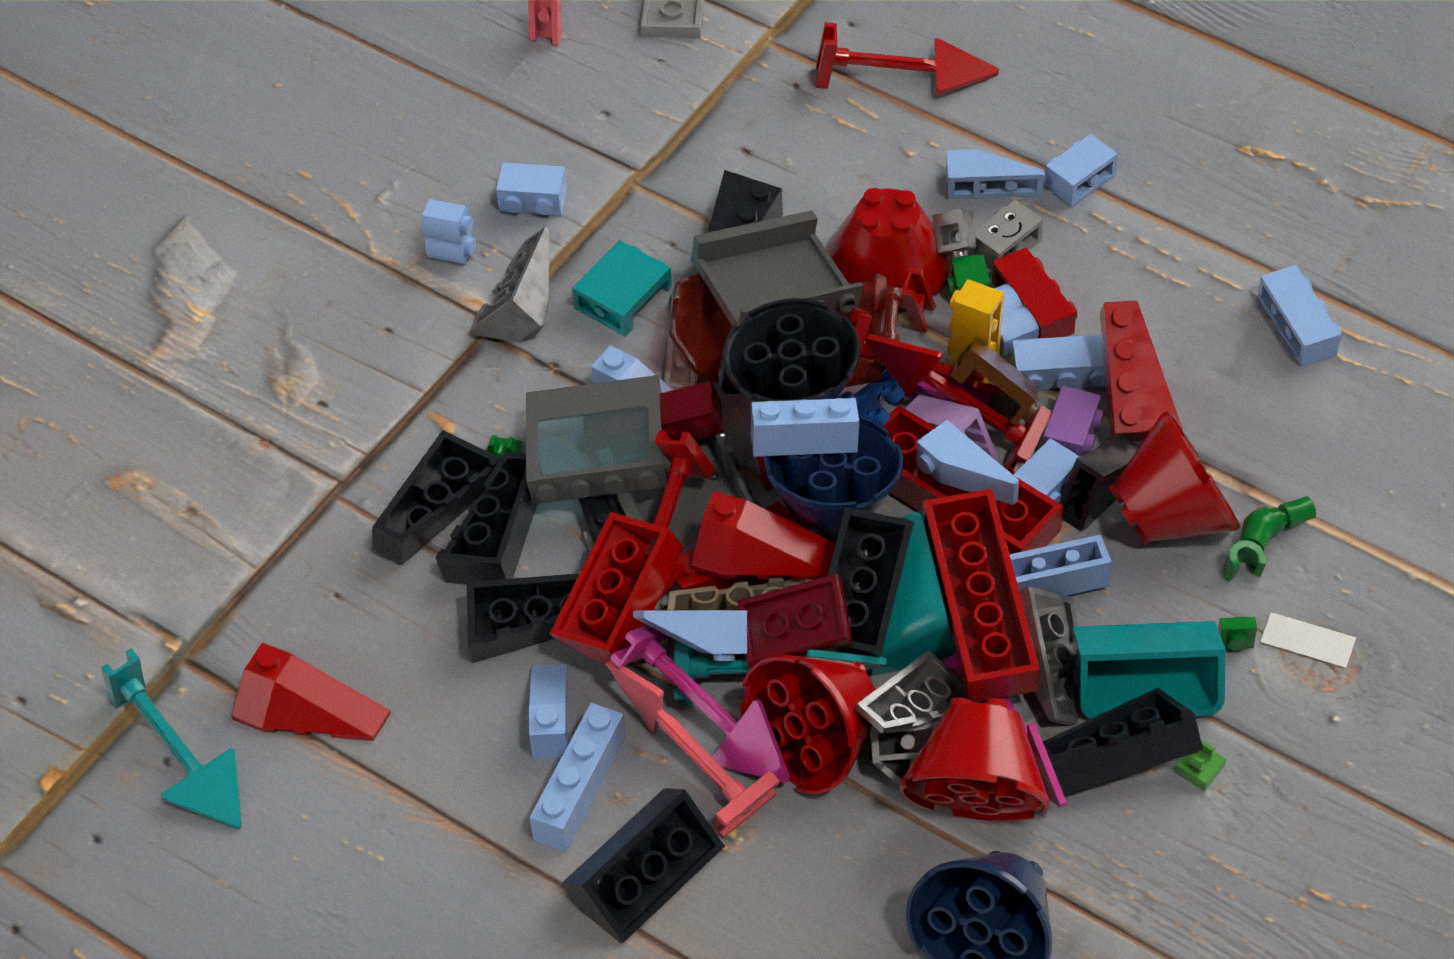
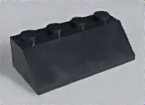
M845 507L828 576L838 573L842 578L853 643L824 651L874 657L882 656L914 527V520Z
M664 788L561 884L586 916L619 943H624L715 857L725 845L685 789Z

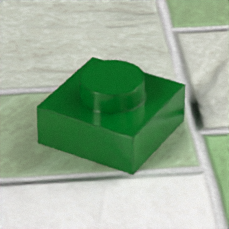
M1255 616L1219 619L1218 630L1225 649L1241 651L1246 648H1254L1257 632Z

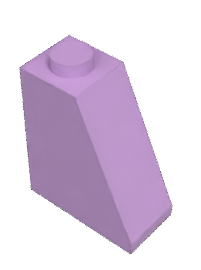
M921 394L905 408L934 427L948 420L994 460L999 461L978 408Z

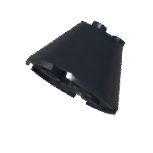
M790 298L763 304L749 312L750 317L745 319L739 326L735 324L727 335L723 348L726 374L732 384L751 402L837 399L853 376L860 358L859 337L852 322L845 315L840 316L830 310L828 304L811 299Z

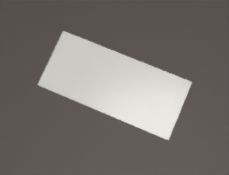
M1271 612L1260 642L1346 668L1356 637Z

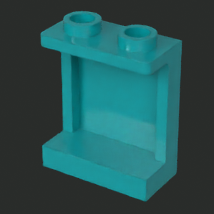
M619 240L572 287L574 309L626 337L633 330L632 316L659 288L665 291H669L672 288L671 267L664 261L656 260L643 253L638 247L630 246Z

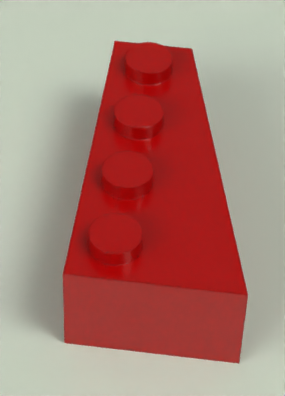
M1138 300L1104 302L1100 311L1110 439L1112 440L1123 435L1130 441H1143L1161 413L1163 414L1166 411L1172 414L1183 430Z

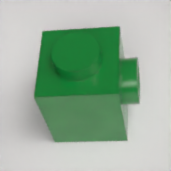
M984 254L951 258V276H947L949 296H952L956 290L960 291L967 279L990 287Z

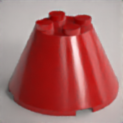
M892 188L867 189L864 192V196L830 238L825 248L847 282L851 283L861 282L864 285L891 289L903 288L910 267L923 269L931 294L936 297L945 287L947 276H950L951 273L950 256L940 254L937 251L933 222L916 201L915 194L909 190L901 191ZM860 299L859 308L878 313L906 311V308L895 307L892 303Z
M1169 411L1161 413L1116 482L1109 486L1118 503L1125 502L1123 508H1121L1124 516L1131 526L1138 523L1139 526L1135 527V530L1145 545L1153 541L1238 530L1241 528V525L1212 475L1207 473L1199 460L1200 456Z
M773 655L756 663L749 670L742 684L746 688L744 702L740 703L741 717L753 701L757 699L762 701L788 770L790 782L796 785V791L807 794H821L840 785L849 775L868 736L870 727H872V724L854 709L860 701L876 690L867 675L864 665L858 661L848 662L794 655Z
M952 698L950 707L946 710L900 783V793L909 802L934 811L935 805L953 809L952 816L985 821H1023L1034 819L1035 811L1042 809L1041 813L1045 814L1049 809V798L1019 713L1007 708V701L998 698H988L985 700V703H973L965 698Z

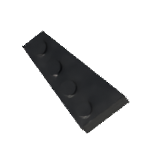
M724 170L708 233L781 217L783 215L782 188ZM699 274L700 289H705L706 295L714 297Z
M442 430L372 526V549L403 564L466 511L473 499L477 500L484 491L483 484L501 458Z
M504 452L483 484L484 491L477 500L473 499L468 507L469 514L461 526L456 525L450 534V543L446 549L441 548L435 557L444 582L467 584L466 582L511 579L514 577L537 504L532 503L526 482V454ZM539 462V473H540V474H543V471H542V468H541V465H540V462Z
M1155 688L1043 741L1064 795L1203 751L1195 713L1160 688Z

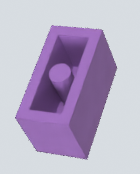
M1062 386L1043 436V445L1051 438L1078 456L1093 450L1096 435H1093L1094 429H1101L1105 410L1100 409L1101 395Z

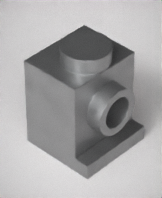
M957 209L932 215L938 253L949 255L951 259L969 256L968 250L977 249L972 220L974 218L973 211ZM958 231L960 232L961 239L959 242L956 240V233Z

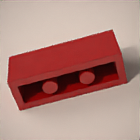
M1027 247L993 261V285L997 288L1004 284H1009L1014 289L1023 306L1030 311L1039 326L1038 339L1067 337L1075 333V321L1078 317L1075 305L1072 301H1067L1061 293L1057 281L1047 275L1041 260L1038 257H1034Z

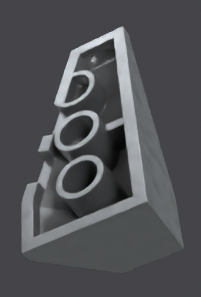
M546 226L524 241L507 267L510 272L492 290L496 296L491 304H483L477 313L470 329L474 336L519 342L529 334L531 336L536 335L545 325L543 319L549 307L550 230Z
M1027 586L1019 590L1040 668L1039 691H1034L1050 721L1073 726L1078 724V686L1073 680V670L1076 669L1073 648V626H1078L1073 598Z
M928 650L860 701L854 709L879 732L885 733L940 721L946 710L950 707L952 698H967L962 679Z

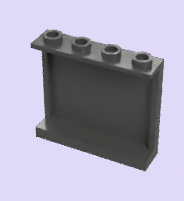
M812 210L694 236L691 261L732 327L735 324L739 326L745 319L750 317L749 312L763 304L782 299L802 298L820 301L828 304L830 310L837 314L851 312L853 307L859 309L863 285L861 282L849 285L815 234L818 218Z
M724 431L705 438L694 439L713 464V471L717 472L719 477L714 481L688 477L687 480H684L669 525L670 530L684 547L681 555L696 547L702 518L713 491L748 500L761 507L759 501L754 502L751 497L752 490L747 477H741L738 472L739 463L733 451L728 452L726 448L727 440ZM610 449L597 453L598 467L647 461L650 458V450L617 460L614 459ZM663 454V464L668 482V471L671 463ZM666 487L613 494L620 515L654 524Z

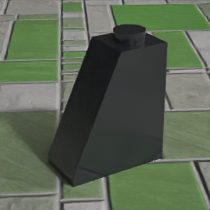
M1120 435L1076 458L1059 502L1063 505L1062 518L1081 531L1089 527L1116 501L1109 486L1116 482L1139 446L1123 435Z

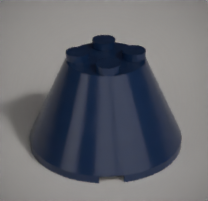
M858 415L859 434L857 452L764 456L766 475L791 515L803 528L834 543L837 540L845 507L874 513L897 485L902 474L903 454L900 445H896L892 441L886 428Z
M992 851L987 855L949 861L933 867L916 883L907 903V926L916 950L922 949L928 959H1050L1052 953V933L1046 887L1042 878V868L1036 862L1028 861L1019 855Z

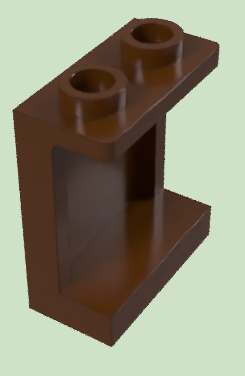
M977 337L973 339L956 360L951 377L960 384L975 369L1017 402L1012 408L1010 422L1015 426L1021 419L1026 422L1038 408L1036 404L1039 400L1037 397L1039 386Z

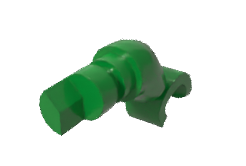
M1305 496L1280 504L1278 508L1261 507L1252 511L1243 520L1239 541L1233 544L1228 553L1223 568L1225 578L1231 581L1237 575L1240 562L1250 564L1254 570L1253 574L1261 577L1266 565L1264 550L1270 539L1276 537L1277 533L1283 531L1284 528H1291L1316 518V509L1311 498Z

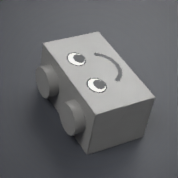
M1014 199L1007 206L999 208L993 217L984 224H979L974 228L977 249L970 250V255L984 254L986 267L992 271L994 260L1026 247L1028 250H1031L1042 241L1043 219Z

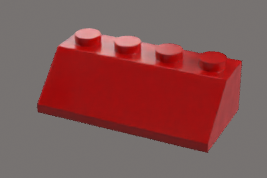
M610 512L550 631L551 636L590 659L603 664L610 660L613 653L631 646L632 644L624 638L626 634L646 625L633 618V611L654 610L684 549L670 528Z

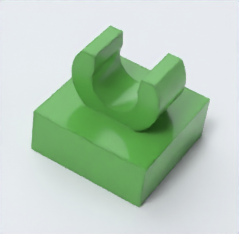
M1202 741L1203 751L1181 757L1175 765L1174 773L1205 791L1225 767L1226 758L1215 752L1216 748Z

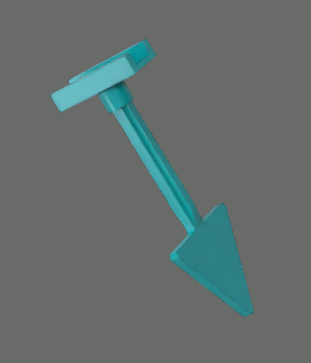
M675 640L674 662L694 681L695 678H709L710 675L747 674L750 670L747 666L746 658H735V661H714V659H709V656L695 657L694 649ZM807 650V657L848 662L858 661L864 665L866 670L887 666V658ZM674 685V699L678 700L679 707L693 706V702Z
M131 648L126 651L128 662L113 671L108 664L102 666L108 699L117 709L127 702L134 704L189 774L162 792V800L237 830L241 829L242 822L235 749L229 748L207 764L201 765L146 695L147 690L140 658Z

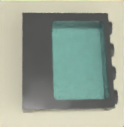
M658 375L526 392V482L533 504L666 487L667 477L663 464V453L655 443L658 430H662L660 404L662 389Z

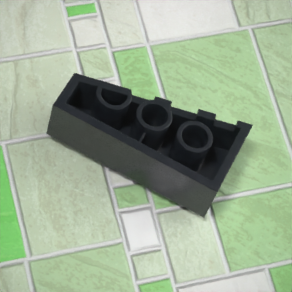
M580 573L466 582L468 646L472 663L556 639L551 636L550 631Z

